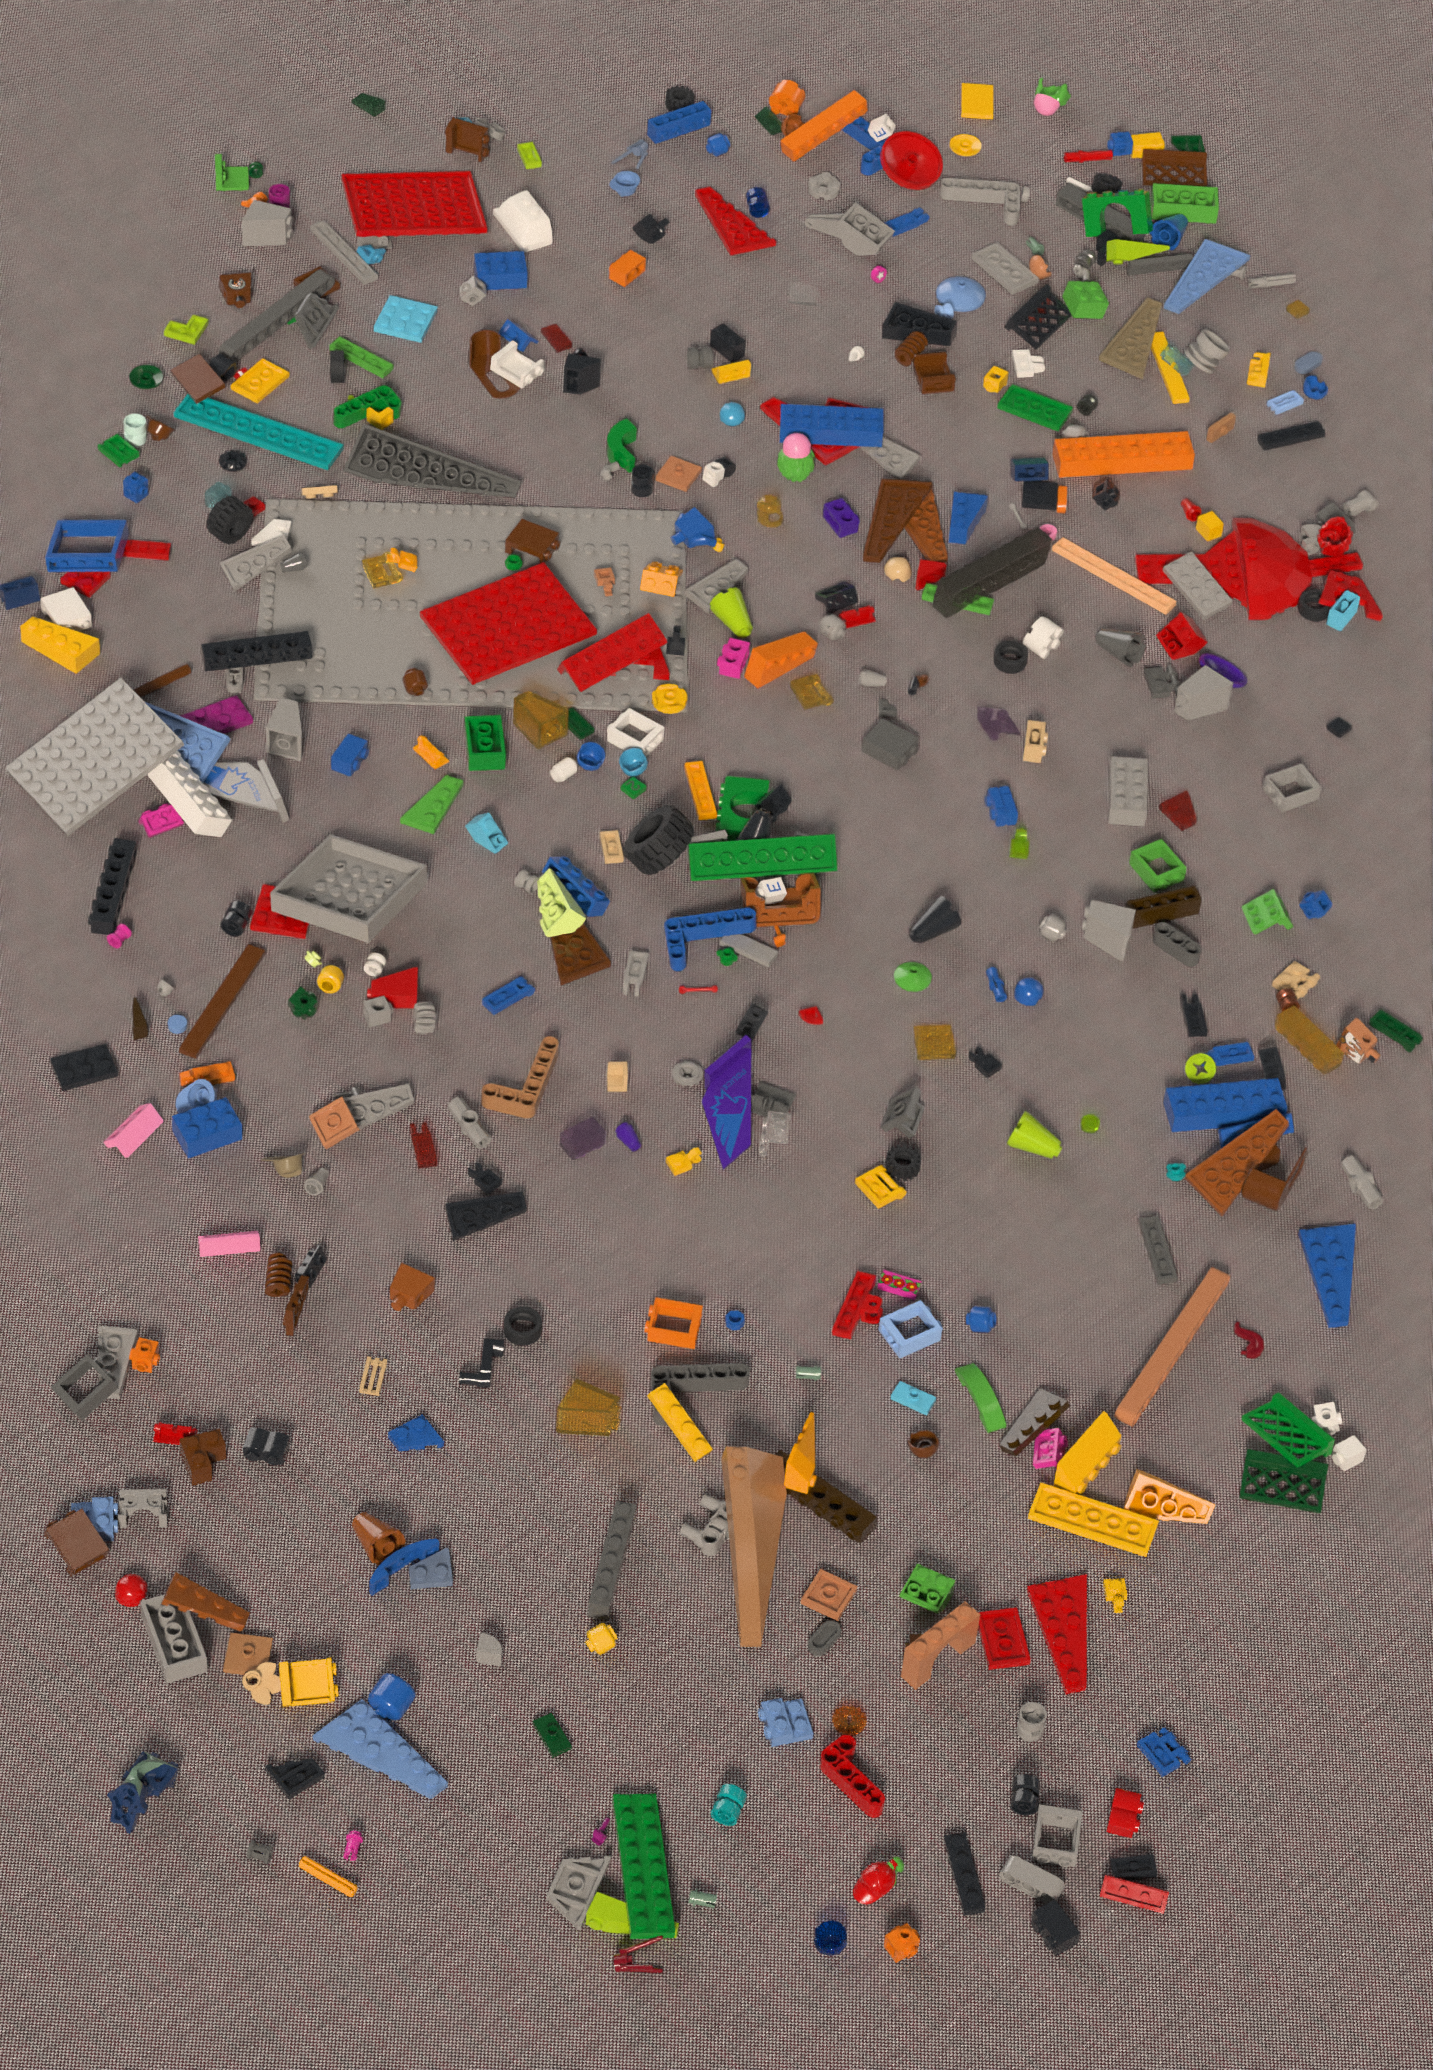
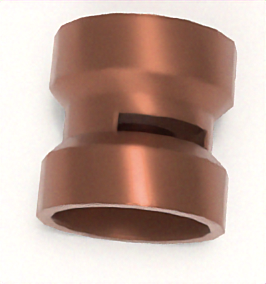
M1290 988L1282 989L1276 995L1278 1003L1281 1004L1280 1009L1285 1015L1293 1014L1300 1008L1298 1000L1295 999V993Z

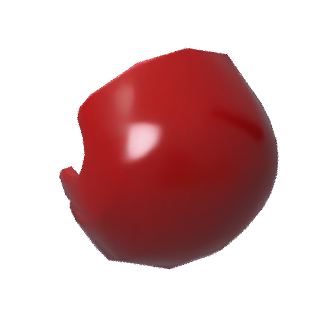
M126 1574L116 1584L115 1599L119 1604L126 1607H136L143 1598H146L148 1584L143 1577L137 1574Z

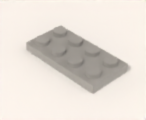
M998 242L972 253L971 259L1012 295L1037 284L1039 278Z
M1192 552L1163 567V572L1203 620L1232 605V599Z

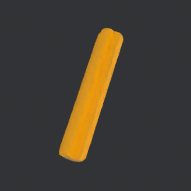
M303 1856L299 1862L301 1869L347 1896L353 1897L358 1890L357 1885L311 1858Z

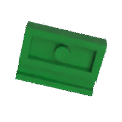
M118 434L105 440L102 445L98 444V450L119 468L122 467V464H128L140 457L139 451Z

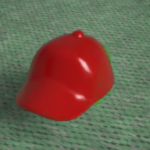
M895 1856L888 1862H874L868 1865L861 1872L860 1878L854 1886L853 1896L855 1900L867 1905L874 1903L887 1894L896 1884L897 1872L902 1873L904 1870L902 1859Z

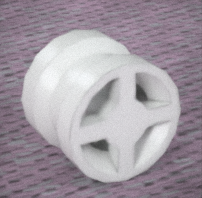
M379 953L369 954L364 965V971L373 977L380 976L386 964L385 957Z

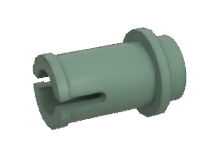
M1034 237L1028 238L1031 243L1026 240V245L1032 250V253L1034 255H1043L1045 251L1044 246L1039 244Z
M817 1365L815 1367L796 1366V1379H814V1381L821 1379V1367H817Z
M695 1889V1891L691 1890L688 1903L692 1904L693 1907L700 1905L714 1909L717 1894L699 1892L698 1889Z

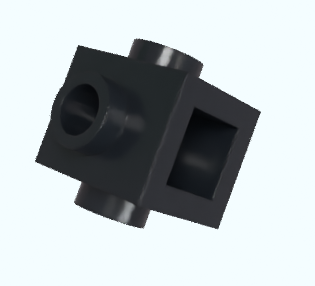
M1108 479L1094 486L1092 498L1104 511L1114 508L1119 503V489Z

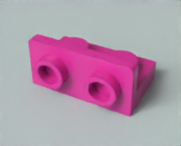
M168 804L160 806L158 810L153 812L151 810L145 811L141 814L138 821L140 825L143 824L149 838L184 824L178 812L172 805Z
M1059 1428L1044 1430L1035 1439L1033 1466L1035 1469L1055 1466L1057 1469V1464L1065 1455V1448L1068 1446L1067 1437L1062 1434Z

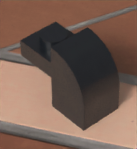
M649 214L632 229L640 239L649 244H654L666 235L664 232L667 230L665 226L670 222L665 217L657 223L652 215Z
M1105 230L1097 237V264L1100 266L1109 262L1107 261V241L1121 240L1118 235L1109 230Z

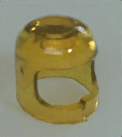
M767 494L759 498L757 502V520L763 526L775 528L783 524V514L780 511L782 505L777 496ZM777 513L780 516L776 522H770L768 519L769 514Z

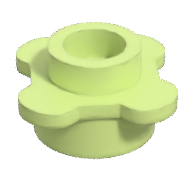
M314 950L306 952L307 955L304 958L310 965L315 968L317 965L322 964L318 953Z

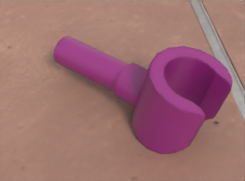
M605 1818L602 1825L593 1831L591 1840L598 1846H601L607 1838L603 1832L610 1822L609 1818Z

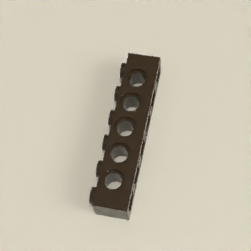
M779 1450L775 1455L783 1457L785 1473L789 1455ZM818 1475L814 1488L810 1487L808 1494L786 1488L787 1495L795 1498L802 1506L808 1507L818 1517H822L832 1527L839 1529L849 1539L855 1540L859 1544L876 1529L877 1516Z

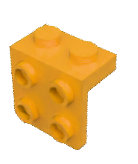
M660 562L649 563L643 569L640 590L675 597L678 578L682 575L683 570L675 565L667 567L662 566Z

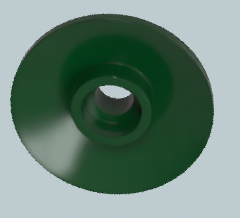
M140 365L130 371L129 381L137 388L152 389L162 383L163 373L155 366Z

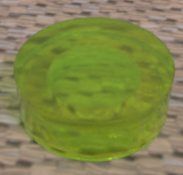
M1087 1114L1082 1117L1080 1127L1086 1133H1095L1099 1130L1100 1120L1095 1115Z

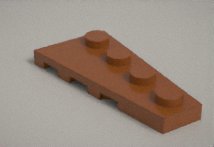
M177 1572L173 1575L161 1602L165 1606L169 1604L178 1606V1610L183 1612L189 1610L198 1613L197 1617L203 1619L213 1618L216 1623L238 1631L243 1630L250 1612Z

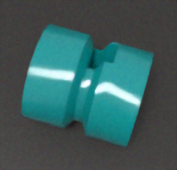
M722 1785L717 1795V1801H715L712 1807L711 1817L720 1824L727 1826L735 1825L747 1799L746 1792L736 1785Z

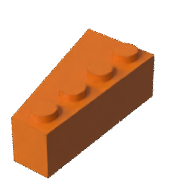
M803 631L752 649L744 677L759 689L812 659L816 653L818 643Z

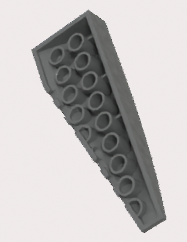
M366 424L362 425L343 469L347 473L377 483L385 482L392 485L510 498L516 497L522 483L514 478Z

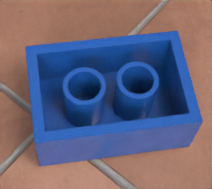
M524 251L474 253L475 277L486 285V290L527 288V267Z
M226 1097L172 1116V1131L188 1159L242 1140V1124Z

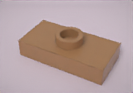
M1229 413L1208 428L1206 440L1213 443L1234 429L1236 415Z

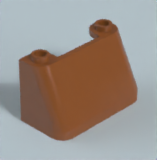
M814 873L800 874L796 878L794 888H785L787 894L782 902L765 905L764 898L757 896L755 893V889L758 886L756 878H740L743 907L751 908L756 912L757 927L813 924L819 920L821 889Z

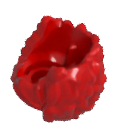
M1336 516L1331 518L1319 529L1317 539L1322 549V554L1340 556L1349 550L1353 532L1351 527L1345 522L1344 517Z

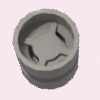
M1028 1702L1020 1708L1016 1730L1021 1739L1034 1742L1043 1736L1047 1711L1041 1704Z

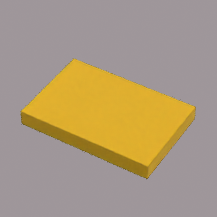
M962 83L961 117L993 119V85Z
M262 358L231 384V390L258 404L289 378V372Z

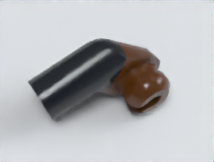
M922 674L913 677L908 693L915 695L918 688L928 684L930 681L929 676Z

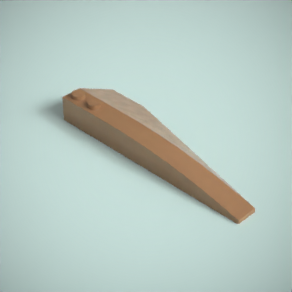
M726 1446L721 1461L740 1647H761L787 1495L786 1486L784 1485L783 1457L749 1447Z

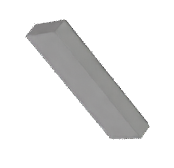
M742 934L723 936L720 940L721 946L725 948L731 947L734 949V952L768 968L778 956L777 950Z

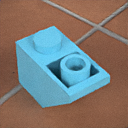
M490 813L477 815L465 825L474 841L494 854L498 853L508 844V841Z

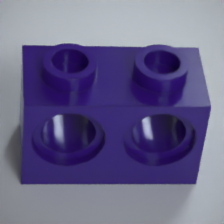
M843 498L824 504L823 518L839 538L858 532L859 517L851 510L850 505Z

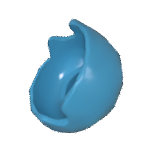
M736 402L726 403L720 410V421L728 426L739 425L745 419V411Z
M639 748L625 750L619 758L620 767L628 776H638L647 769V758Z

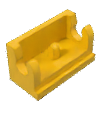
M1256 352L1253 354L1254 357H1259L1260 360L1251 359L1247 385L1265 387L1271 353Z

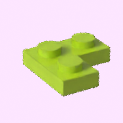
M192 315L186 325L170 320L164 329V336L195 345L208 326V319Z

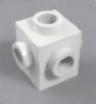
M1334 1402L1314 1405L1316 1416L1312 1417L1313 1422L1329 1435L1340 1431L1339 1424H1342L1341 1413L1336 1412Z

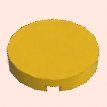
M664 684L658 686L652 692V704L660 712L674 714L686 707L688 695L683 688L681 690L675 684Z

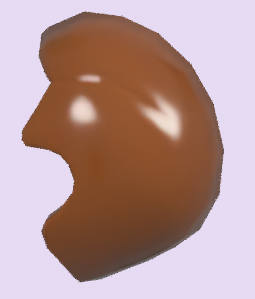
M791 114L782 121L781 131L785 137L804 124L801 121V116Z

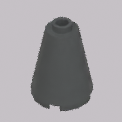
M1101 629L1095 637L1098 646L1128 667H1133L1135 662L1139 663L1146 649V645L1143 644V639L1146 640V637L1139 632Z

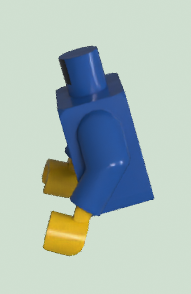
M695 507L687 513L679 515L674 524L676 534L670 537L675 546L681 542H684L688 548L708 545L717 552H721L725 544H722L721 538L715 539L714 527Z

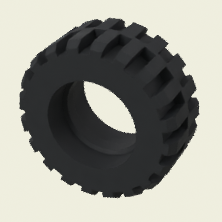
M663 805V807L657 808L654 812H650L630 832L623 847L624 855L642 874H656L670 866L686 850L687 845L690 844L691 838L694 836L693 824L677 807Z

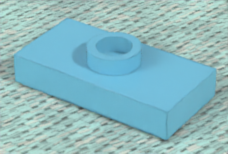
M902 1381L898 1383L891 1394V1400L926 1416L936 1402L935 1396Z

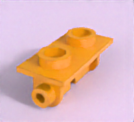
M421 735L417 738L418 745L414 746L413 750L434 770L449 762L444 753L434 747L426 736Z

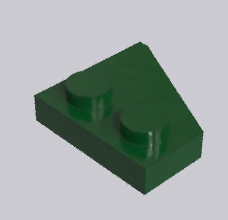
M1201 135L1171 136L1170 142L1179 151L1205 152Z

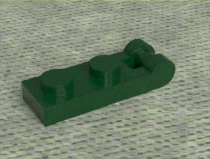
M1381 1009L1369 1021L1370 1026L1402 1045L1407 1052H1412L1416 1048L1415 1045H1419L1423 1041L1421 1034Z

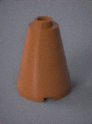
M366 1512L354 1517L352 1527L365 1553L373 1564L379 1566L391 1554L405 1547L406 1540L400 1530Z

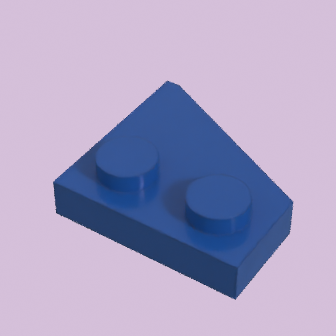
M423 1414L388 1432L389 1440L398 1451L425 1449V1446L437 1445V1448L444 1447L443 1439Z

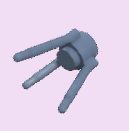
M642 139L626 148L628 151L613 160L611 164H615L633 152L634 155L641 156L636 166V169H639L644 158L648 155L646 152L648 144Z

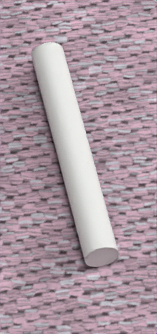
M1071 177L1067 178L1066 183H1070L1087 193L1093 192L1090 186Z

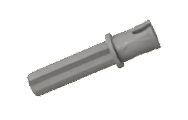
M1291 273L1249 278L1248 282L1251 283H1248L1250 289L1260 287L1265 289L1268 286L1295 283L1296 275Z

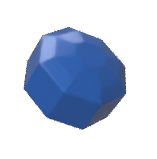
M738 1310L729 1311L725 1315L726 1327L731 1330H740L745 1324L744 1314Z

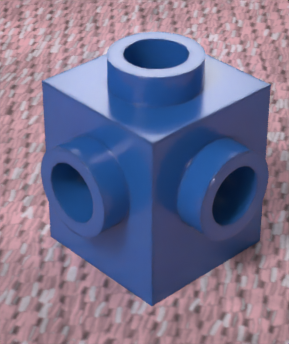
M1111 133L1110 140L1107 142L1108 150H1112L1113 156L1132 154L1133 140L1130 133Z
M137 472L127 476L123 480L124 496L136 504L149 495L148 479Z
M1324 890L1306 893L1303 896L1304 899L1299 904L1308 919L1323 917L1333 906Z

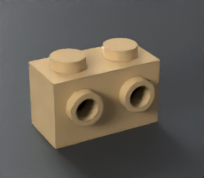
M1028 720L1023 761L1041 763L1042 756H1046L1047 745H1044L1048 739V733L1045 732L1046 722Z

